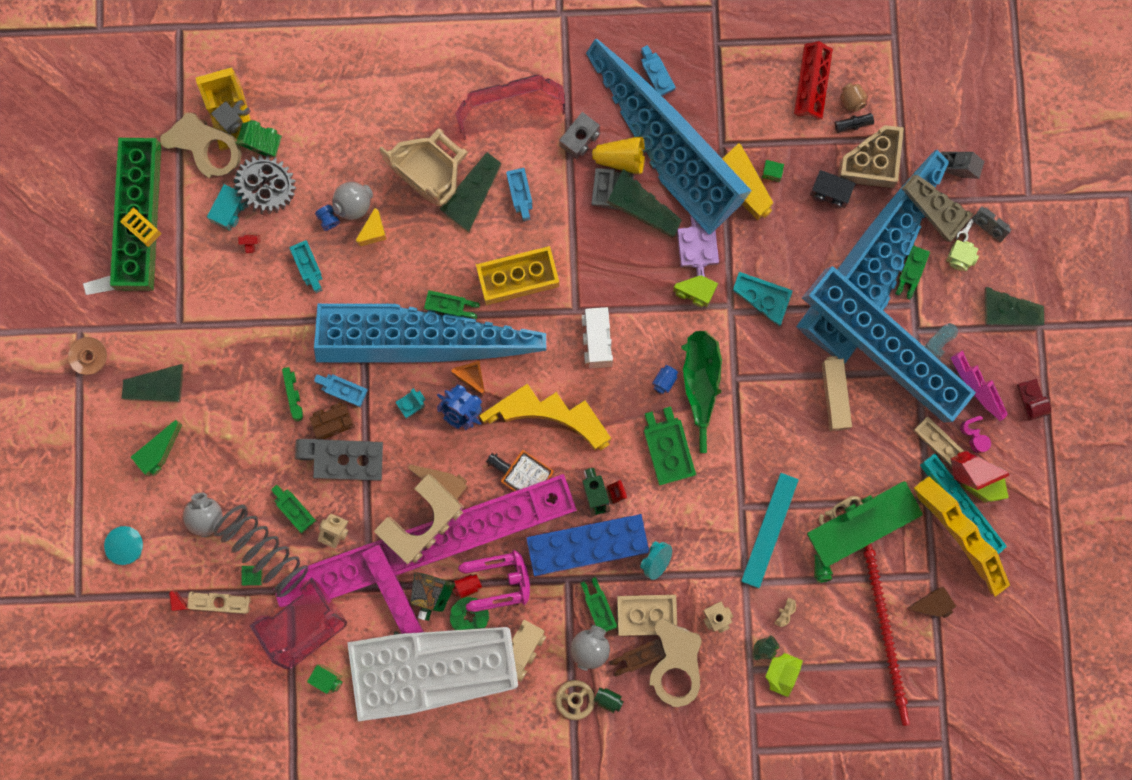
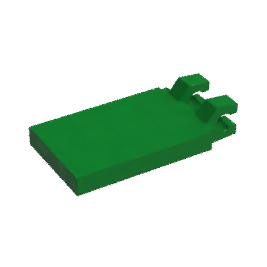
M671 406L663 408L666 421L656 423L653 411L644 414L648 426H645L643 431L659 486L696 476L682 422L678 418H674Z

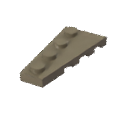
M913 175L902 188L946 242H951L973 216L971 212L964 210L960 204L950 200L947 195L940 193L933 185L918 175Z

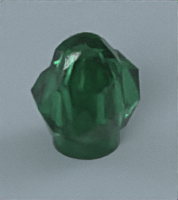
M772 635L760 639L754 645L752 658L754 660L773 659L780 645Z

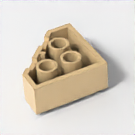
M883 126L875 134L859 144L858 147L843 156L839 164L838 177L856 184L894 188L898 183L904 128Z
M523 620L520 629L512 639L516 673L519 682H522L527 673L524 670L527 663L532 664L537 655L534 652L537 645L541 647L546 638L543 635L544 630L526 620Z

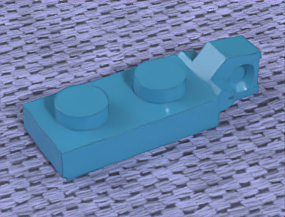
M648 45L641 48V54L644 57L641 59L642 67L653 88L661 96L676 90L657 53L652 54Z
M525 168L507 171L506 175L516 213L521 212L523 222L529 221V210L533 209V202Z
M317 374L314 379L315 383L322 385L321 390L360 408L368 392V389L333 374H328L327 378Z

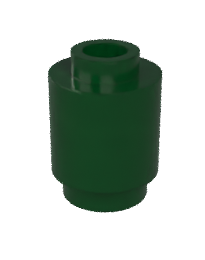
M600 687L593 700L597 703V706L613 714L615 711H620L624 702L621 700V695L606 687L605 689Z

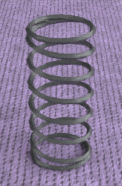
M244 504L232 508L217 523L214 529V536L223 535L221 543H225L239 531L245 521L254 519L253 529L234 544L231 553L238 552L250 540L254 532L264 529L266 532L262 541L253 546L244 555L242 563L251 560L265 542L275 539L276 543L273 550L254 566L252 573L259 572L276 552L285 549L286 555L283 561L264 577L263 583L271 581L284 564L291 560H297L292 573L286 576L273 591L274 594H277V597L287 595L306 576L308 566L303 565L299 567L300 558L298 556L288 558L289 547H278L279 537H268L269 531L267 526L257 527L258 517H247L248 508ZM242 509L239 516L230 526L217 533L221 524L234 511ZM305 569L299 579L289 589L281 593L282 589L285 588L298 572Z

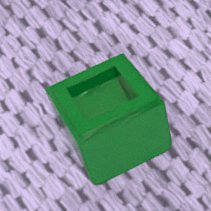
M766 160L762 178L780 182L784 164Z

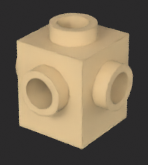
M330 513L326 520L323 519L319 526L320 534L318 541L336 548L341 540L344 541L349 530L346 529L348 521Z
M721 601L703 610L706 617L703 620L708 630L712 629L713 632L718 630L719 633H722L730 628L729 624L732 623L731 618H733L730 609L728 607L725 608ZM716 615L721 617L720 622L716 621Z

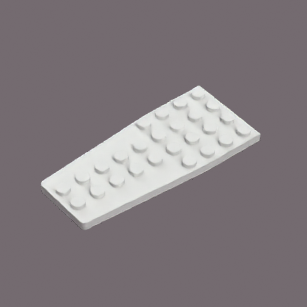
M508 627L405 633L347 642L358 721L413 714L513 690L518 687L511 632Z

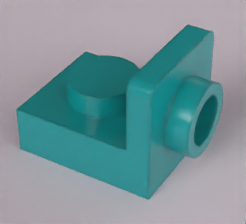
M414 388L409 394L395 402L406 419L426 407L423 403L426 400L420 390L416 392Z

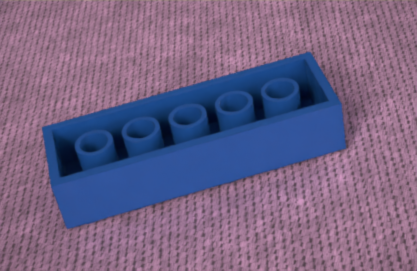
M642 514L526 537L534 577L649 554Z

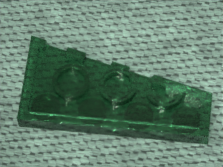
M486 152L456 188V193L446 204L441 206L440 211L470 233L472 225L479 214L502 163Z
M623 169L606 203L673 238L682 219L666 205L656 200V197L651 192L648 193L641 186L642 184L636 179H632L628 172Z

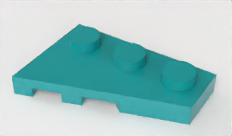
M742 272L738 273L732 290L779 327L782 324L793 290Z

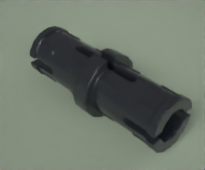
M872 113L857 117L854 115L849 119L835 121L837 133L852 129L855 131L860 127L874 125Z

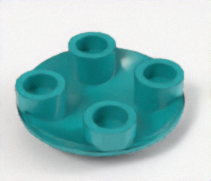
M120 526L113 529L107 535L104 542V551L108 559L113 563L128 565L141 557L143 540L139 532L134 528Z

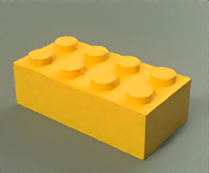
M550 246L476 264L486 305L560 287Z

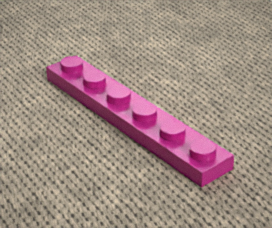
M381 544L362 552L401 633L424 632Z

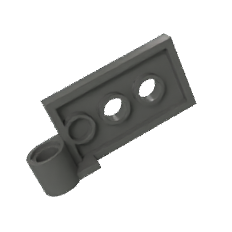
M318 439L295 440V459L314 460L313 479L382 481L383 442ZM346 455L349 458V463L347 465H340L338 457ZM359 456H366L368 458L366 466L358 464L357 459Z

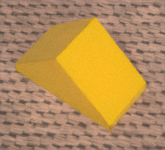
M376 208L356 239L357 244L361 247L387 240L380 213Z

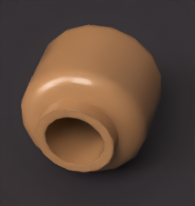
M849 83L842 88L843 92L840 95V100L848 111L857 112L867 105L868 96L861 85Z

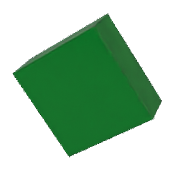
M242 566L241 585H262L263 568L257 573H252L254 566Z

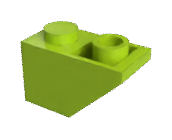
M700 275L676 283L673 291L676 292L675 295L679 298H688L698 307H707L718 283Z
M1005 478L979 490L961 483L964 489L984 503L1009 498Z

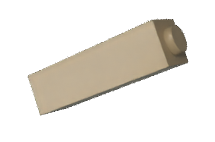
M837 356L827 357L822 363L829 428L830 431L849 430L852 427L844 359H838Z

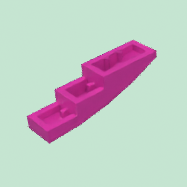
M963 350L955 353L951 360L963 381L976 392L974 396L999 421L1003 420L1008 413L993 380L985 382L978 365L970 368Z

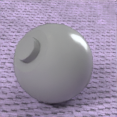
M356 182L343 183L333 194L332 208L342 218L348 220L359 219L367 213L370 207V199L373 198V192L368 185L362 186Z
M206 493L194 494L191 496L192 501L186 505L183 511V522L191 533L208 537L214 533L217 523L223 517L222 509L215 500L208 498Z
M592 625L590 630L581 631L574 637L571 643V655L578 664V668L588 671V669H596L602 666L607 661L610 654V645L604 637L606 630Z

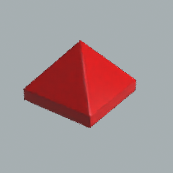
M621 480L607 486L613 504L627 499L626 489Z

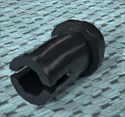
M491 453L486 463L505 475L511 465L499 458L497 453Z

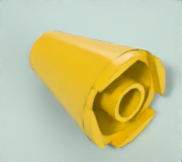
M633 137L599 144L596 146V149H593L592 158L596 161V164L633 174H640L643 172L645 156H643V150H645L643 137Z

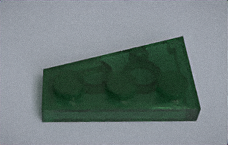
M989 287L984 288L985 325H1045L1044 306L1025 299L1009 296L1010 294L1001 293Z
M179 364L124 379L121 399L181 403L184 365Z

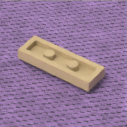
M928 416L913 430L951 468L950 458L964 451Z

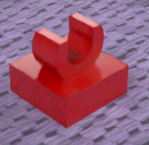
M260 234L241 235L238 237V244H245L246 254L254 253L255 244L261 242Z

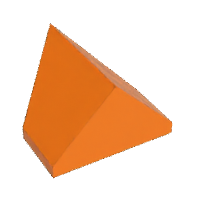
M480 361L452 369L451 372L455 377L484 396L485 389Z

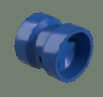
M332 205L323 206L315 212L317 219L321 220V226L324 231L340 224L338 217L333 214Z

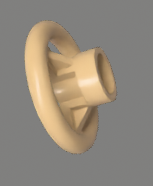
M571 680L559 688L556 694V706L564 717L571 720H580L588 716L593 710L595 696L590 686L585 682ZM572 686L583 688L579 693L573 692L570 695L564 693L566 689ZM588 694L589 704L581 713L580 707L583 704V697ZM574 696L579 698L577 704H573L571 701ZM562 699L568 701L569 706L574 708L575 714L569 713L564 709Z

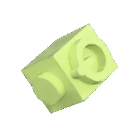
M957 240L953 244L946 261L950 262L949 265L954 269L967 271L971 266H975L979 256L976 255L978 248L974 247V244Z

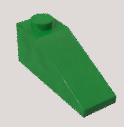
M174 420L130 457L145 475L149 477L151 475L155 476L162 470L161 467L165 464L182 427L179 421Z

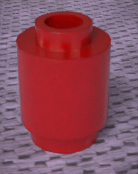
M469 574L455 580L453 590L456 597L460 596L463 599L479 592L478 590L482 588L477 574Z

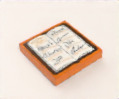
M522 450L501 482L513 491H517L550 479L554 471Z

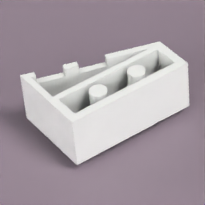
M608 307L585 309V315H582V326H586V333H583V343L588 348V352H584L585 364L589 363V369L612 367L613 356L611 353Z

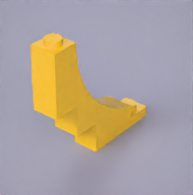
M528 384L479 415L484 424L495 422L499 418V414H501L506 422L524 418L555 421L582 436L594 451L598 449L600 451L604 450L610 445L609 441H611L610 435L586 400L569 411L557 392L540 402Z
M927 477L915 486L914 490L918 499L937 517L957 541L979 576L986 581L990 593L996 597L1009 587L1010 583L997 551L981 537L978 527L962 513L958 501L930 477Z

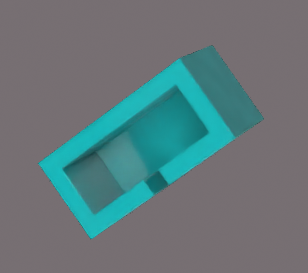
M225 184L223 185L207 215L210 222L228 231H231L232 227H236L239 221L238 214L244 211L247 206V202H240L242 196H236L238 190H234V188Z

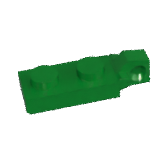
M278 485L271 489L277 496L274 500L276 505L301 534L317 521L288 489L283 491Z

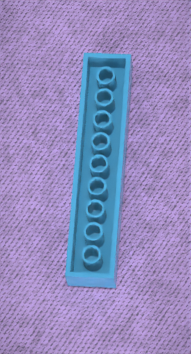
M833 266L826 268L803 295L802 299L943 423L953 422L976 393Z

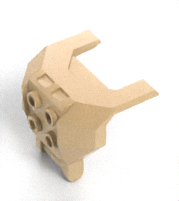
M440 128L430 138L399 142L388 152L383 147H380L383 160L400 178L426 200L436 206L446 204L456 193L458 165L467 156L468 152L451 141ZM440 140L450 150H452L456 154V156L454 158H451L446 152H444L439 146H437L436 143Z

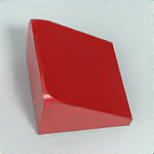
M170 591L172 611L190 610L178 592Z

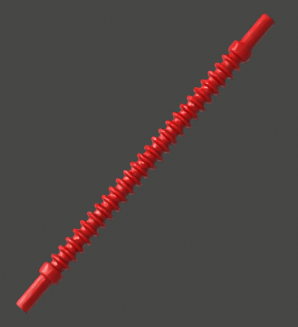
M872 544L864 547L865 551L863 554L864 558H867L865 563H868V566L866 568L869 569L868 574L871 576L869 580L872 581L870 585L873 586L871 590L874 591L872 596H875L873 601L876 602L875 607L878 608L876 613L879 614L877 618L880 619L878 624H881L879 629H882L880 634L884 637L882 641L885 642L883 646L886 647L884 651L887 652L885 657H888L886 662L889 663L888 668L891 670L889 674L892 675L890 679L893 680L891 685H894L892 690L895 691V705L899 708L902 726L910 725L906 707L908 701L904 697L906 693L903 692L905 688L902 687L903 681L900 680L902 678L899 675L901 670H898L900 665L897 664L899 659H896L897 653L894 652L896 650L893 647L895 642H892L894 637L891 636L893 631H890L891 625L888 624L890 620L887 619L889 614H886L888 609H885L887 604L884 603L886 598L882 596L884 592L881 591L883 587L880 586L882 581H879L881 576L878 575V572L880 571L877 570L878 565L875 563L877 559L874 558L876 552L873 550Z

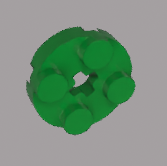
M465 597L458 600L451 608L450 622L454 630L482 629L488 624L489 611L470 612L475 614L473 622L465 620L466 604L470 601L478 600L473 597Z

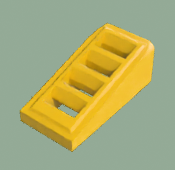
M134 208L120 221L147 247L162 234ZM135 214L137 217L128 224L127 222ZM140 219L142 220L135 229L132 228ZM146 224L147 226L138 233L139 229ZM149 229H152L145 238L142 237Z

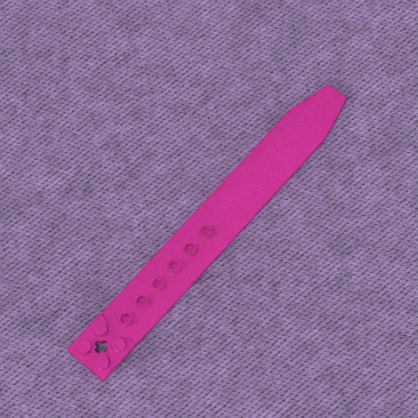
M562 474L462 510L463 514L456 521L452 519L449 522V529L443 535L439 533L434 538L436 540L434 545L429 549L425 548L421 552L423 556L415 564L413 562L407 564L381 539L309 565L306 576L296 588L283 597L275 595L279 607L316 604L375 584L376 581L362 552L378 544H381L397 576L576 512L577 509L565 476ZM549 494L558 497L555 500V504L547 502ZM434 521L406 530V532L415 536L423 535L432 527ZM305 569L298 572L282 589L281 593L289 589L299 579Z

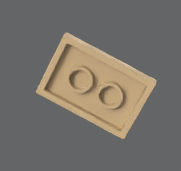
M676 595L617 596L618 636L658 635L655 632V625L658 621L664 619L677 626Z

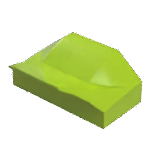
M786 653L779 657H773L765 676L770 684L769 689L789 697L799 675L803 660Z

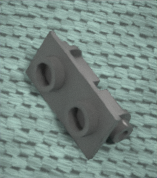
M981 206L971 219L1001 243L1012 230L1009 227L1010 225L1000 218L996 221L994 219L996 215L987 207Z

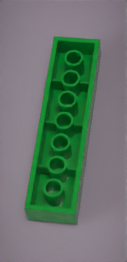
M118 137L110 286L115 290L154 291L156 240L147 247L120 221L134 208L157 228L161 143L157 138ZM134 214L127 223L130 224L137 216ZM140 219L132 228L135 229L142 220ZM144 224L139 229L138 233H140L147 225ZM149 229L142 237L145 238L152 229Z

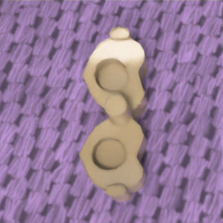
M788 598L784 610L779 609V612L782 614L774 623L775 625L784 627L789 624L790 615L796 611L795 600Z

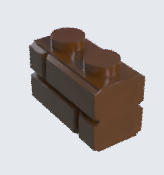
M342 403L332 405L331 410L326 412L324 410L316 411L313 413V417L309 418L318 440L327 439L355 427L347 405H342Z

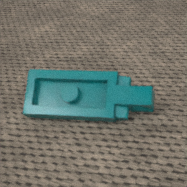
M305 240L289 247L306 285H312L315 293L323 291L319 283L323 279L308 241Z

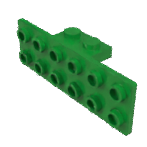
M905 481L875 497L869 495L861 500L862 504L858 506L855 504L850 505L844 509L845 513L807 532V536L824 567L838 562L923 515Z

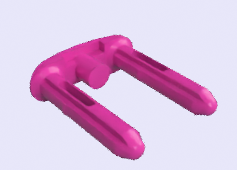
M512 550L510 554L463 562L458 566L459 572L468 574L514 565L516 572L507 574L509 585L519 584L520 587L519 592L470 601L466 604L467 611L479 612L519 603L526 605L530 596L529 575L519 552ZM501 559L504 560V562H501V563H496V564H491V565H485L486 562H491V561H496V560H501ZM506 598L512 599V601L497 604L492 603V601Z

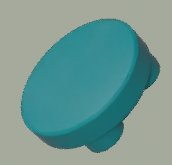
M655 541L650 547L651 552L648 557L641 562L640 568L644 570V575L651 580L659 578L671 560L672 547L665 542L659 543Z

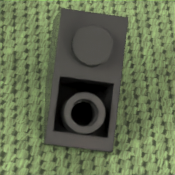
M941 152L949 161L945 173L961 178H980L985 161L974 152Z

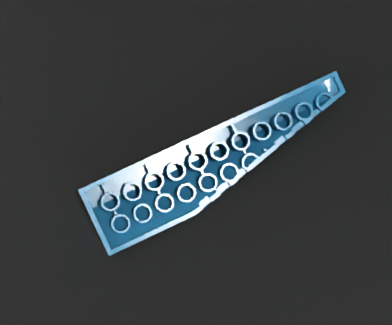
M934 150L913 175L920 176L936 188L937 184L941 182L949 161L938 150ZM905 184L884 207L837 269L882 310H884L890 300V292L897 284L896 278L899 271L903 270L905 257L910 254L921 228L919 226L921 220L925 218L923 213L902 190ZM812 307L809 308L796 326L808 339L830 355L837 356L838 359H844V364L857 348L855 344Z

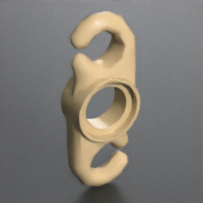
M850 496L835 505L831 510L826 511L825 515L829 516L832 520L837 517L835 513L837 507L845 509L850 506L852 501H856L860 505L862 504L861 499L857 496ZM822 514L819 516L820 525L824 524V515Z

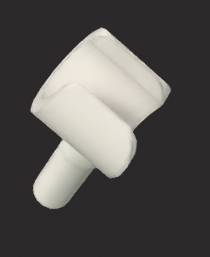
M970 219L965 228L956 235V239L959 237V234H963L965 236L963 242L968 240V232L974 222L973 219Z

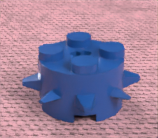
M461 385L452 387L450 391L445 390V396L437 394L442 400L437 406V411H442L445 415L443 419L456 429L464 427L467 430L469 427L473 428V422L481 425L477 417L482 412V407L480 406L482 401L478 396H472Z

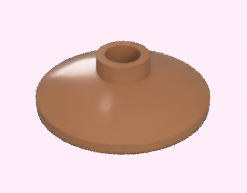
M84 337L74 342L71 346L68 360L70 366L76 372L82 375H92L104 367L107 360V351L103 343L98 339ZM89 354L93 356L91 360H87Z

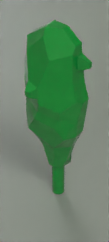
M695 331L687 338V343L681 346L686 351L683 375L686 395L692 408L695 426L699 428V453H707V428L716 396L722 393L721 389H719L722 357L719 342L707 331Z

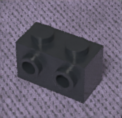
M820 170L810 196H813V199L819 202H829L835 208H845L855 183Z

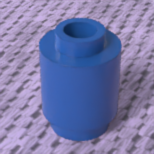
M665 365L664 368L660 369L652 382L653 389L662 395L664 392L669 393L678 378V371Z

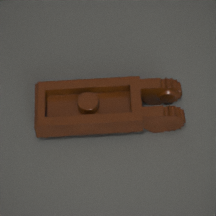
M658 638L623 653L622 656L609 661L611 666L618 664L622 660L626 661L628 667L614 672L615 677L628 671L632 672L666 657V654Z

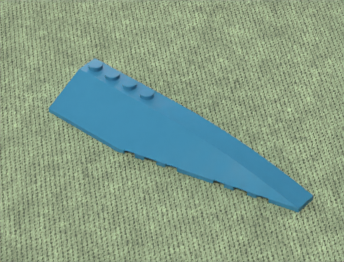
M594 39L586 54L597 73L602 74L605 87L610 88L614 95L612 99L615 104H619L621 107L620 113L634 137H643L645 144L643 152L648 154L652 168H656L659 174V180L709 235L712 234L742 205L752 190L649 83L602 42Z
M317 304L314 341L316 362H445L497 358L546 351V333L527 329L514 330L511 326L504 325V327H499L486 321L485 324L478 323L475 319L450 314L442 316L437 315L434 311H417V308L414 307L406 309L401 308L398 304Z

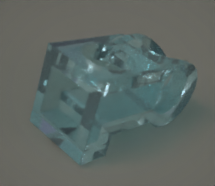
M951 323L945 324L924 347L939 359L945 353L942 347L958 335L957 327Z

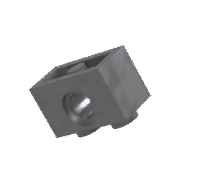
M582 112L560 138L559 146L576 159L580 155L583 156L589 149V143L591 141L595 142L599 137L600 125ZM578 134H584L586 138L583 140H579L576 138V136Z

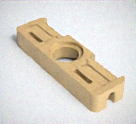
M190 592L187 607L193 610L248 614L251 598L246 596L245 599L243 596H231L230 594ZM217 597L224 599V606L221 608H216L214 605Z

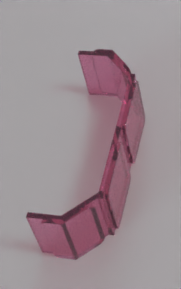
M537 74L510 81L505 85L498 84L471 91L467 94L466 101L465 99L462 101L455 113L463 140H466L463 122L473 107L537 90H542L558 99L562 114L564 115L565 94L563 86L549 78H543V75Z

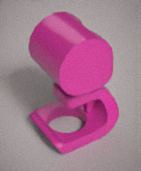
M981 416L964 421L960 425V431L964 435L972 436L969 444L975 453L986 452L991 447V440L985 435H980V429H970L968 427L970 423L981 421L983 419Z

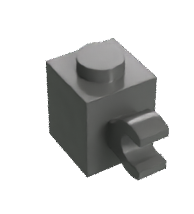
M240 100L233 108L227 102H224L211 114L222 128L231 135L238 132L242 127L243 121L239 116H247L251 110L248 107L245 110H240L244 105V102Z

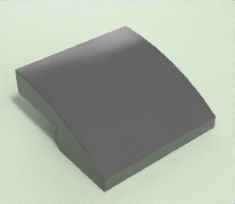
M596 168L592 206L631 211L635 175L627 172H615L614 169Z

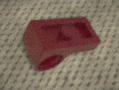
M1037 379L1017 384L1028 421L1051 414L1050 402L1046 396H1042Z

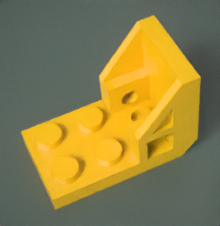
M232 67L195 78L206 109L211 116L213 127L224 132L226 131L211 113L224 102H227L233 108L238 101L242 100L244 105L240 110L247 108L241 83ZM250 114L239 116L243 123L251 120ZM240 130L231 134L236 140ZM217 139L221 151L230 149L227 143Z

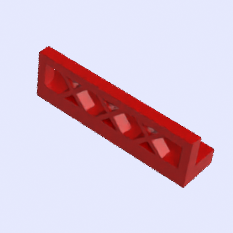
M820 41L804 44L794 114L797 116L810 115L818 120L823 119L833 48ZM822 50L826 52L825 59H823ZM820 67H821L822 72H823L822 77H821V75H820V73H819ZM817 85H818L819 88H820V94H819V95H818V92H817ZM815 102L818 107L817 112L814 111Z

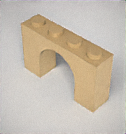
M428 474L414 489L431 504L434 510L432 527L425 534L415 536L407 533L394 519L387 517L374 531L407 564L412 562L415 564L423 556L421 552L425 548L429 549L436 542L434 538L439 533L443 535L449 529V522L452 519L456 521L463 514L461 510L464 506L431 474Z

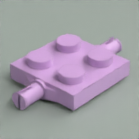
M690 216L691 227L677 229L681 267L696 268L697 276L702 275L705 277L704 267L719 264L716 231L709 235Z

